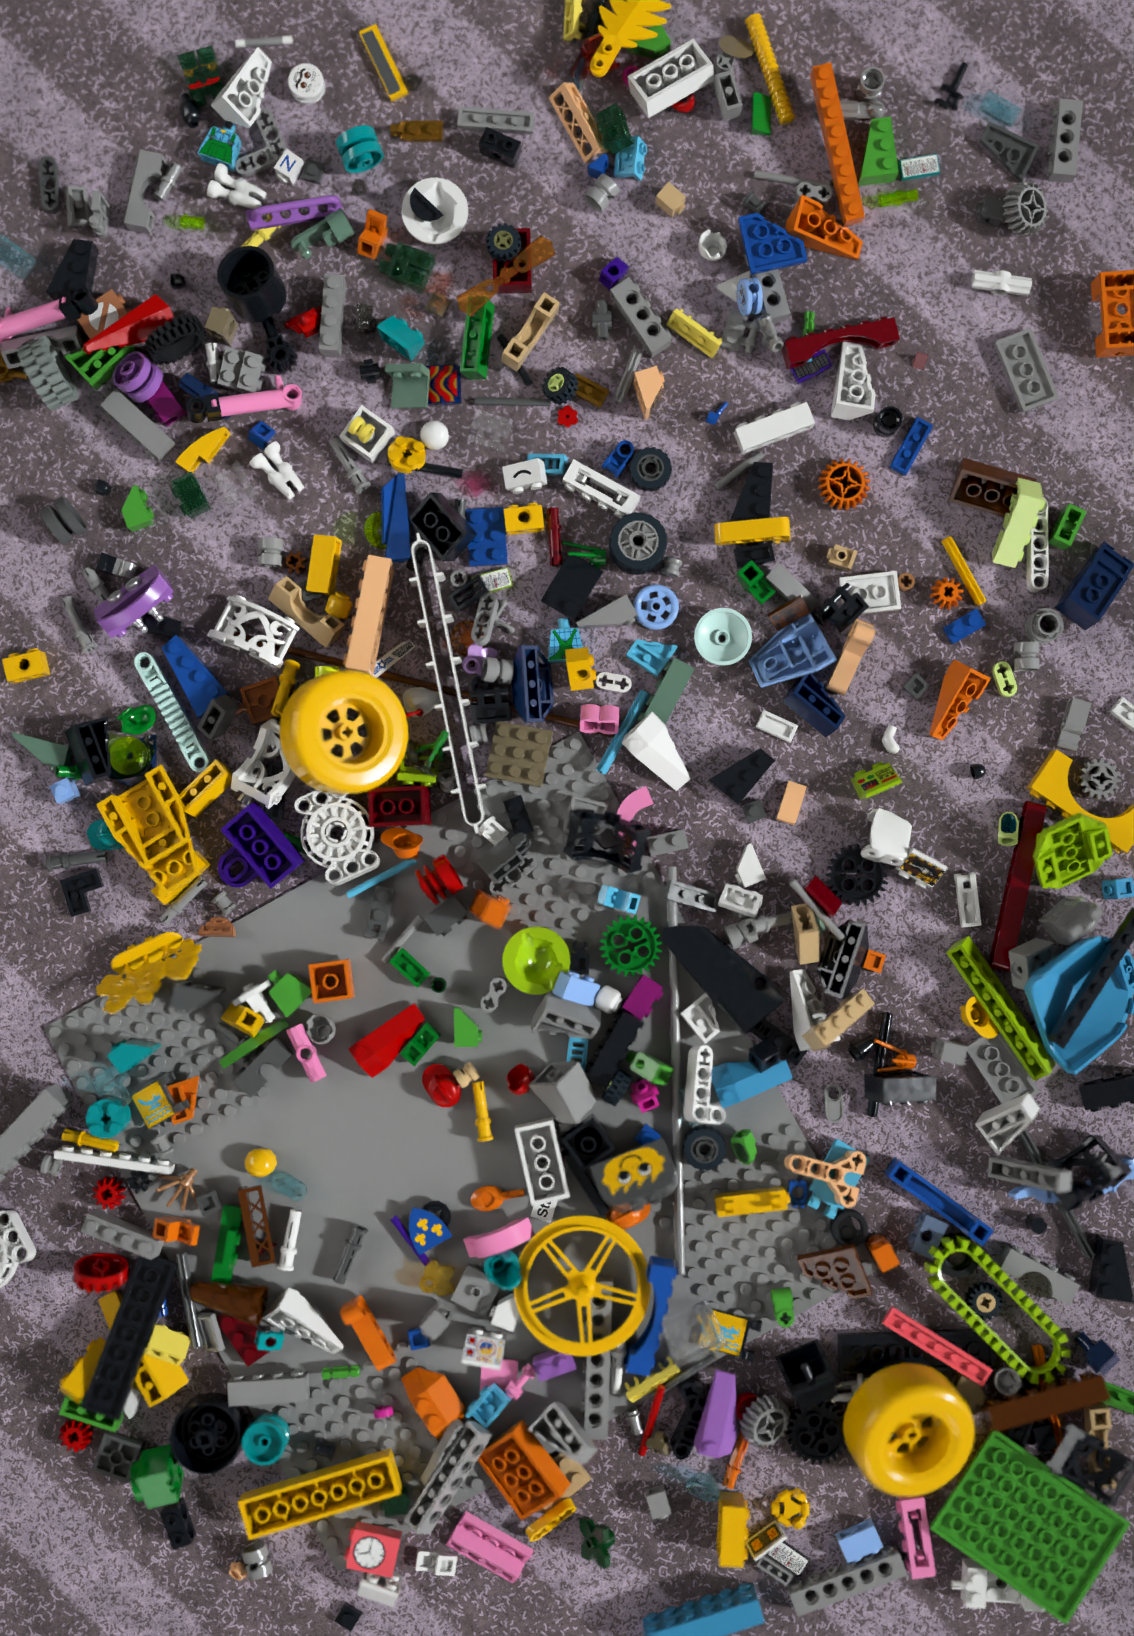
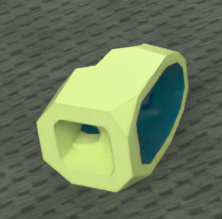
M1005 812L999 818L998 843L1003 846H1014L1018 844L1019 821L1013 812Z

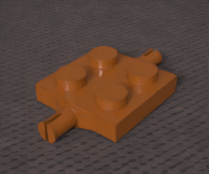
M277 676L240 688L243 704L239 705L240 707L235 715L246 712L250 717L252 725L277 717L271 714L279 688ZM291 686L289 695L296 691L294 686Z

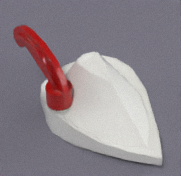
M414 687L406 690L403 694V703L407 711L405 714L406 718L410 716L422 718L430 713L434 706L441 701L439 692L428 690L424 687Z

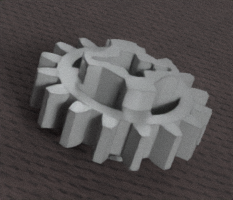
M1099 758L1098 761L1091 759V764L1089 762L1084 763L1086 768H1080L1079 771L1082 775L1077 776L1082 781L1078 786L1084 787L1081 792H1088L1087 797L1092 798L1094 796L1095 800H1100L1101 797L1102 799H1107L1108 795L1113 796V790L1119 789L1116 783L1121 782V779H1117L1121 772H1115L1117 765L1110 766V760L1104 763V758ZM1094 768V772L1089 774L1090 770ZM1099 776V778L1105 779V781L1100 782L1093 778Z

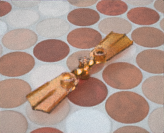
M540 235L514 259L511 268H502L500 276L496 279H486L457 296L459 310L471 317L496 295L498 286H501L503 283H509L511 277L516 275L517 272L525 273L555 256L552 241ZM524 262L526 265L525 267H519V263ZM492 286L493 290L487 291L486 288Z

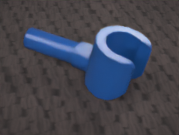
M725 401L716 413L710 411L706 421L716 424L728 403Z

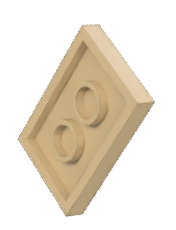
M561 1452L552 1459L568 1479L570 1485L561 1498L540 1509L543 1514L547 1513L564 1499L572 1496L591 1480V1476L579 1462L571 1460Z

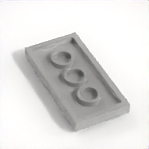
M1031 328L994 342L995 349L1021 413L1043 406L1059 398Z
M1000 1031L994 1038L987 1039L980 1036L966 1045L968 1047L967 1054L1000 1104L1028 1092L1031 1097L1040 1092Z

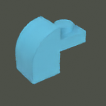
M602 884L597 903L636 914L641 896Z

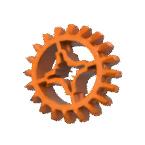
M840 458L839 464L833 460L832 466L827 464L826 470H822L821 475L823 477L818 479L822 484L818 486V489L824 490L820 493V496H827L824 500L825 503L829 500L832 501L830 507L833 508L835 504H838L837 510H840L842 505H844L845 510H848L850 504L854 509L856 503L861 504L863 502L862 498L867 497L866 492L870 490L867 484L870 483V479H864L868 472H861L864 466L858 468V461L851 464V459L848 458L846 463H844L843 458ZM844 470L842 477L830 478L834 472ZM850 472L857 478L858 483L851 479ZM844 478H845V485H847V486H846V488L843 490L844 487H843V484H842L841 482H842V481L844 480ZM830 485L837 489L838 496L832 492ZM858 490L855 496L844 498L847 491Z

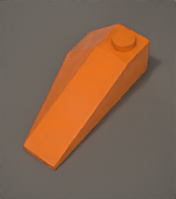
M801 195L786 222V233L794 238L801 239L807 248L858 260L863 241L847 227H842L836 221V217L833 214L829 215L822 209L823 205L818 201Z
M954 659L943 679L929 735L943 741L957 724V717L963 712L966 714L970 709L967 705L973 698L978 700L991 678Z

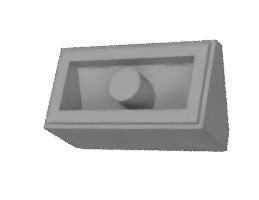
M67 185L64 195L68 227L90 225L86 187Z

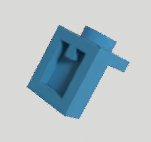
M1133 877L1103 880V898L1106 900L1134 897Z

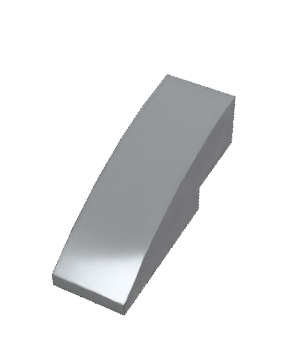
M778 563L765 578L787 602L801 595L809 606L811 613L818 606L819 602L781 564Z

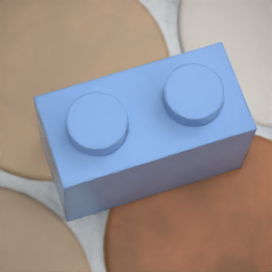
M570 970L568 973L560 971L552 993L562 999L593 1007L600 985L594 982V978L583 975L582 978L579 977L580 974Z
M871 1518L836 1533L847 1563L857 1562L863 1556L875 1554L881 1548H884Z

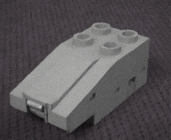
M1065 896L1043 915L1038 922L1057 944L1073 946L1100 922L1099 918L1105 911L1097 903H1089L1085 897Z

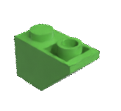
M137 485L132 487L121 510L127 528L132 532L154 525L152 518H155L151 507L147 506L148 496L145 490H141Z

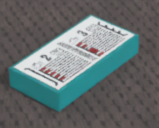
M937 154L902 159L898 162L901 181L936 176L940 173Z

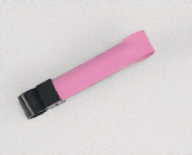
M81 287L74 292L68 291L59 294L58 300L15 314L12 313L10 307H7L4 317L0 316V343L10 340L14 335L65 318L69 322L81 318V313L86 316L91 315L98 309V302L86 287Z
M276 375V390L218 397V394L204 395V400L199 397H192L186 403L187 417L193 423H201L205 420L206 415L208 422L222 420L221 417L282 408L296 410L301 406L302 391L295 384H289L284 387L281 376ZM195 408H196V409H200V411H198V412H195V411H192V410L195 409Z

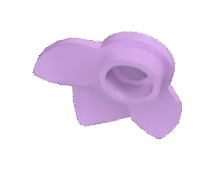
M472 643L468 648V655L462 661V667L469 674L477 673L481 676L484 658H496L498 651L490 647L482 648V646ZM470 661L475 662L473 667L468 666Z

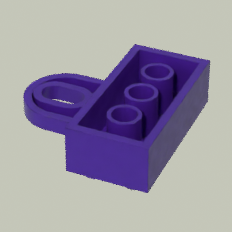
M256 802L246 806L220 829L233 844L221 856L218 862L219 875L229 886L243 887L259 875L271 889L306 861ZM236 861H241L244 864V870L237 876L231 875L230 867Z

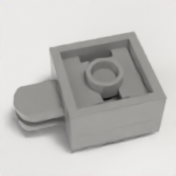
M1034 938L1009 950L1013 987L1024 990V986L1032 974L1062 954L1063 949L1060 946L1054 945L1053 942Z

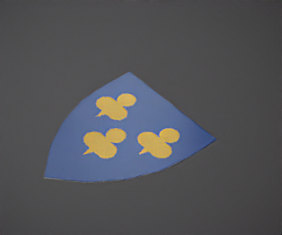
M412 1208L409 1218V1233L419 1255L452 1237L449 1229L436 1215L424 1209Z

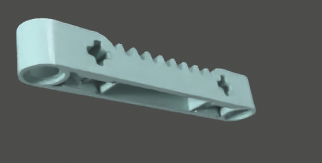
M146 652L139 653L134 659L138 673L150 694L154 697V701L161 710V714L165 717V721L172 730V734L176 737V741L192 770L202 773L212 763L206 748L157 659ZM149 658L150 664L144 668L142 665L143 661ZM200 758H203L205 761L202 768L197 766V761Z

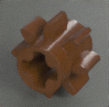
M290 551L288 557H283L286 560V564L283 567L289 568V574L295 571L300 575L301 569L306 570L303 563L307 559L300 558L301 552L299 551L297 554H293ZM294 559L298 561L295 567L292 565Z

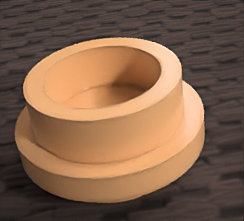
M239 1561L237 1563L232 1562L229 1574L234 1579L241 1581L247 1576L246 1565Z

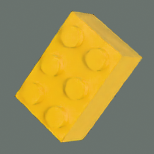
M719 1491L716 1552L719 1566L743 1568L744 1560H747L745 1540H748L749 1532L748 1527H746V1520H749L750 1511L747 1507V1500H744L743 1493Z

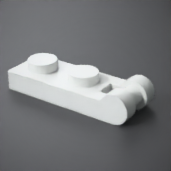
M968 872L967 875H961V873L954 874L961 927L981 926L975 872ZM968 882L969 888H964L963 883Z

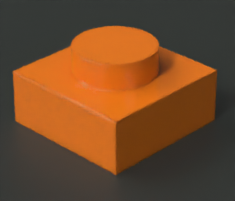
M868 949L862 968L881 973L886 955Z

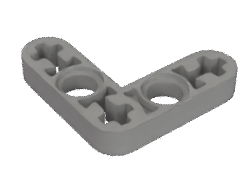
M262 108L256 119L267 147L237 159L235 169L241 177H249L275 166L281 156L277 155L274 145L278 144L282 155L286 150L272 113L268 109ZM263 115L267 117V121L269 123V126L267 127L265 126V123L262 120ZM275 132L277 137L274 140L267 139V134ZM265 156L267 158L266 162L262 165L258 164V157ZM250 160H253V163H254V165H255L254 168H253V166H252ZM242 164H245L247 166L246 171H243V169H241Z

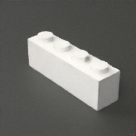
M801 402L792 404L789 409L783 410L782 408L774 411L771 416L766 417L762 415L757 417L755 422L749 424L744 422L737 425L734 436L741 454L813 428L815 421L808 403L801 404Z

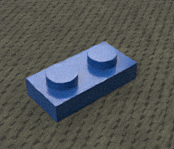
M976 608L942 629L951 644H954L985 626L986 623Z

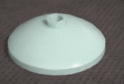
M713 609L699 620L695 628V646L699 654L712 664L720 666L734 664L746 655L751 646V627L746 618L733 609ZM720 635L725 637L724 642L719 641L718 637Z

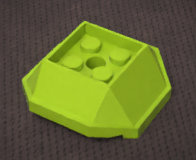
M1078 812L1036 835V849L1033 859L1039 884L1043 888L1060 889L1094 873L1103 864L1105 859L1108 860L1113 855L1108 827L1103 822Z

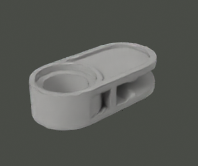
M832 1083L828 1084L824 1089L825 1117L833 1123L842 1120L844 1116V1101L841 1087ZM831 1088L838 1090L839 1093L836 1098L828 1096V1091Z

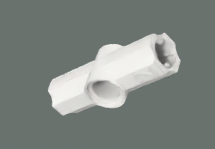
M974 270L971 280V288L988 290L994 295L1001 296L1007 294L1028 296L1032 286V278L1013 276L1010 272L1002 270L994 273Z

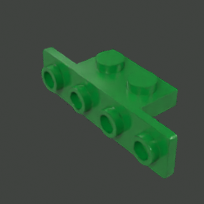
M227 1204L223 1206L211 1278L212 1282L231 1283L233 1268L238 1259L236 1249L241 1241L239 1231L242 1211L240 1206Z

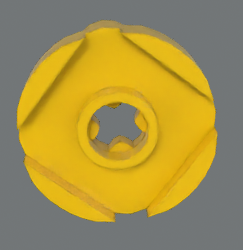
M398 436L391 443L387 451L391 467L400 473H412V470L417 468L419 470L426 461L424 444L413 438ZM404 453H409L411 456L405 458Z

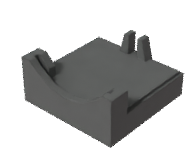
M107 1430L104 1433L92 1471L129 1483L131 1465L134 1461L138 1460L145 1440L141 1438L134 1440Z

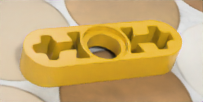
M564 1499L527 1527L525 1532L531 1542L539 1540L576 1511V1506L572 1499Z

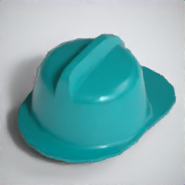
M104 819L90 824L87 829V836L92 847L98 850L124 848L113 837Z

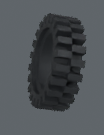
M182 315L178 319L176 317L172 318V322H164V326L159 325L157 327L158 330H153L151 332L152 335H148L147 340H145V347L156 364L163 365L165 363L167 365L170 362L175 363L177 359L182 360L185 355L189 356L191 351L195 352L197 350L196 347H201V343L205 342L207 335L197 317L194 315H186L184 317Z

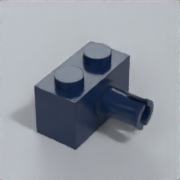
M1084 1331L1075 1338V1341L1086 1351L1084 1354L1088 1359L1086 1363L1096 1374L1100 1372L1104 1376L1120 1361L1118 1355L1102 1338L1095 1344Z

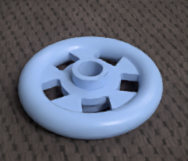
M659 584L649 585L640 590L633 604L638 614L636 617L638 622L644 627L653 630L664 629L671 625L679 611L678 599L674 592L668 587ZM657 592L658 597L650 599L649 593ZM666 596L669 598L671 602L667 606L665 605V602L662 600ZM642 602H647V610H641ZM653 604H659L660 608L658 610L653 609ZM666 610L669 616L664 620L661 615ZM648 614L656 617L654 622L646 619Z

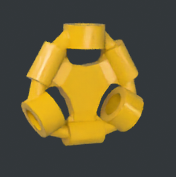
M797 1487L793 1490L786 1489L778 1493V1497L771 1501V1514L777 1518L776 1521L785 1527H794L796 1530L804 1527L806 1517L809 1516L810 1504L806 1499V1493ZM791 1496L799 1500L801 1503L799 1504L794 1502L791 1499ZM779 1502L784 1503V1511L782 1514H779ZM798 1513L801 1514V1515H798L797 1517L793 1518L792 1520H790V1518H791L793 1515L798 1514Z

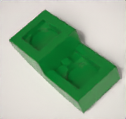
M426 1022L400 1055L415 1066L442 1034Z

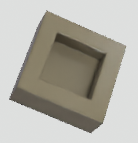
M434 291L425 308L427 311L443 319L452 302L441 293Z
M657 1431L654 1439H647L645 1446L654 1453L669 1457L672 1451L668 1446L669 1437L665 1436L664 1432Z

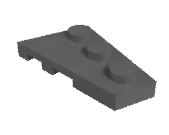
M990 121L987 123L979 139V142L1020 182L1023 181L1040 145Z

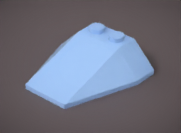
M810 612L779 630L748 662L762 688L818 671L834 662L836 657Z

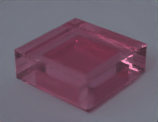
M479 470L464 481L475 498L491 487Z

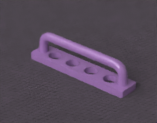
M327 195L260 206L255 209L246 210V217L249 228L253 231L325 219L327 215L337 209H342L338 195ZM325 205L328 210L320 212L317 206ZM300 208H307L309 214L306 216L301 215L298 210ZM288 211L291 216L287 219L282 218L280 212ZM270 214L272 220L266 222L261 218V215Z

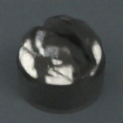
M414 73L408 74L405 79L407 87L413 92L416 91L422 83V78Z
M356 179L351 186L353 194L363 196L366 193L367 184L364 180Z

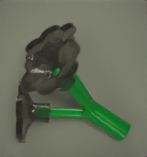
M443 730L436 742L424 746L419 745L417 741L408 739L406 757L414 763L419 762L423 750L435 747L424 765L414 764L413 767L434 778L436 775L431 772L430 768L436 769L437 772L450 770L453 763L452 757L442 752V745L449 736V733Z

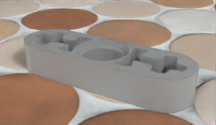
M487 593L479 601L471 632V638L477 646L486 645L490 641L499 606L497 598L492 593ZM484 616L490 617L486 623L480 622Z
M530 854L524 855V859H533V867H525L523 870L526 873L523 875L521 870L516 867L515 870L518 871L519 877L515 881L510 880L508 875H506L505 879L511 885L507 887L505 883L501 887L503 889L502 892L494 891L495 885L491 881L489 885L491 893L500 896L507 892L536 868V858Z

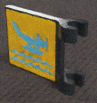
M711 1308L702 1347L753 1362L755 1351L744 1348L749 1328L760 1332L762 1320L746 1318Z

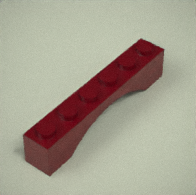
M884 316L874 322H869V320L862 321L856 326L848 324L837 330H833V328L826 329L819 334L811 332L801 338L796 336L789 337L784 342L781 350L786 369L805 366L814 354L835 343L857 342L875 349H882L896 345L900 337L895 317L888 318Z

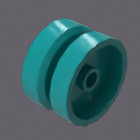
M368 125L356 126L348 129L337 138L335 144L339 155L342 156V162L347 172L354 174L362 173L374 168L383 160L384 153L377 142L378 139L373 127Z
M275 1413L258 1415L250 1423L242 1439V1448L245 1456L257 1465L275 1463L282 1456L290 1439V1430L287 1422Z

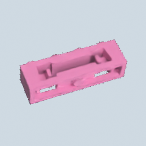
M898 1496V1501H895L897 1513L901 1515L898 1525L900 1533L904 1535L901 1545L903 1552L907 1555V1559L904 1560L906 1572H910L912 1579L936 1576L924 1496ZM908 1513L911 1519L917 1518L920 1544L925 1557L921 1550H915L912 1523Z

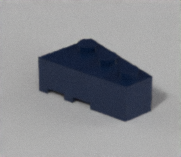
M813 672L799 676L782 702L824 737H827L838 730L846 716L833 697L828 696L823 689V683L818 682Z

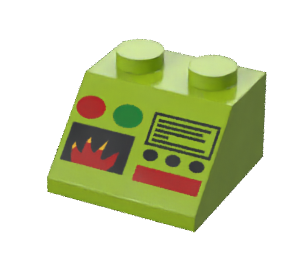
M881 761L872 765L873 769L868 772L863 769L854 773L855 777L851 781L860 800L869 798L902 783L901 778L890 763L883 764Z

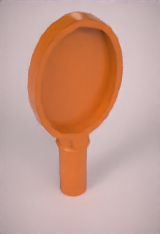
M487 1185L476 1189L472 1193L470 1201L477 1210L491 1211L501 1206L506 1199L525 1196V1190L518 1189L503 1192L499 1187Z

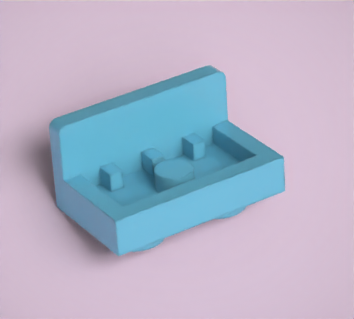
M495 1382L490 1387L486 1385L479 1392L481 1397L478 1400L472 1401L468 1406L469 1412L465 1415L468 1419L473 1416L485 1429L490 1427L511 1400Z

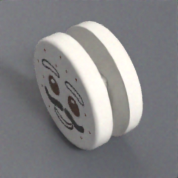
M308 63L299 64L291 70L288 84L293 97L302 104H313L319 101L325 92V82L321 71L316 66Z

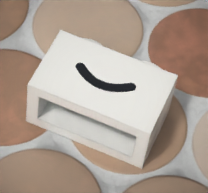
M539 458L502 467L506 490L513 492V494L523 493L525 489L529 488L531 490L541 489L542 485L547 484L544 462Z

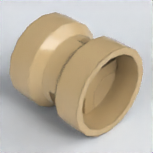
M470 1061L464 1065V1068L453 1072L463 1088L468 1086L470 1081L480 1078Z

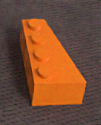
M477 889L468 910L474 913L480 920L500 929L512 905L509 904V899L501 895L495 897Z

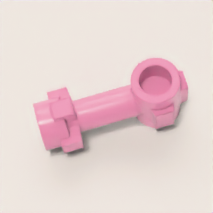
M529 1363L522 1368L523 1373L515 1383L510 1381L505 1387L504 1391L507 1392L506 1395L511 1399L517 1400L523 1393V1390L520 1388L529 1377L533 1379L536 1376L535 1368Z

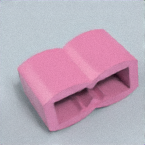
M595 704L581 705V732L618 733L619 707L613 705L600 707Z

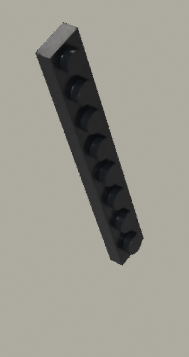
M1133 907L1047 1039L1062 1049L1070 1041V1038L1081 1024V1021L1123 959V956L1134 942Z

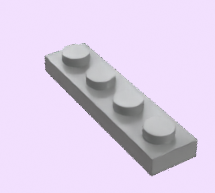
M459 106L457 126L458 129L484 131L488 127L498 132L533 135L534 113Z

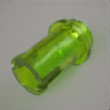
M185 213L180 216V227H184L185 230L187 228L204 230L205 218L188 216Z

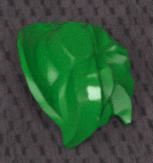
M141 705L136 708H127L116 719L121 720V731L123 733L137 735L146 732L152 727L156 721V713L152 706Z

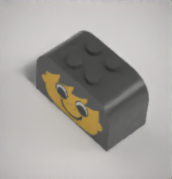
M664 1138L590 1166L601 1197L610 1209L619 1213L632 1210L637 1212L644 1209V1205L649 1203L652 1205L658 1204L663 1201L662 1198L673 1193L678 1184V1174Z

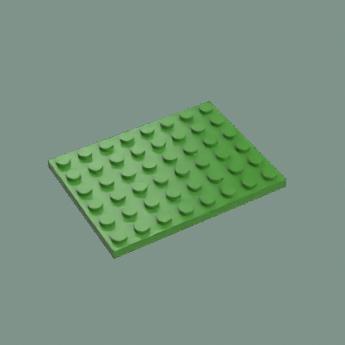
M990 1431L929 1527L936 1534L1051 1615L1067 1624L1131 1523L1111 1508L1100 1503L1095 1497L1061 1475L1059 1478L1049 1471L1051 1467L1001 1432Z

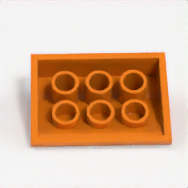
M524 1420L519 1421L489 1443L477 1459L521 1521L561 1498L570 1485L568 1479L536 1436L528 1431L529 1427Z

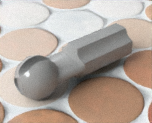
M878 100L871 102L840 101L844 120H872L881 118L885 112L884 104Z

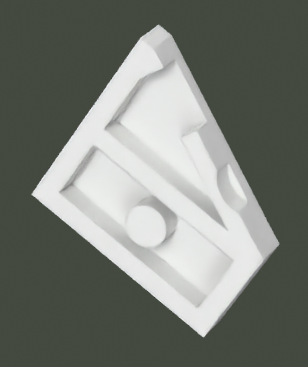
M706 993L702 994L680 1013L703 1044H706L720 1032L718 1022L716 1021L715 1007H713L712 1000Z

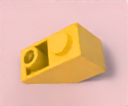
M232 1002L221 1017V1020L252 1038H255L264 1024L263 1016L245 1006H234Z

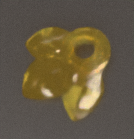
M436 1260L429 1262L424 1268V1275L419 1280L420 1289L425 1293L434 1292L439 1296L451 1294L455 1289L449 1280L453 1276L455 1268L449 1265L439 1267ZM427 1280L432 1281V1284L427 1285L425 1282Z

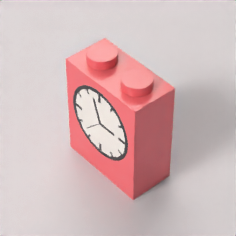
M357 1521L355 1528H351L348 1538L352 1542L351 1546L346 1548L344 1560H347L346 1568L392 1578L402 1531Z

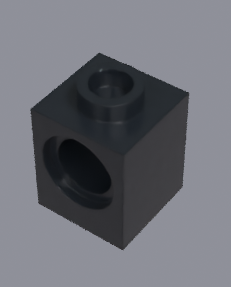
M767 1038L749 1049L748 1061L762 1073L779 1063L780 1050L776 1044H773Z

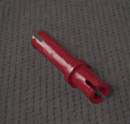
M550 507L547 508L548 525L546 526L549 534L550 566H562L559 508Z

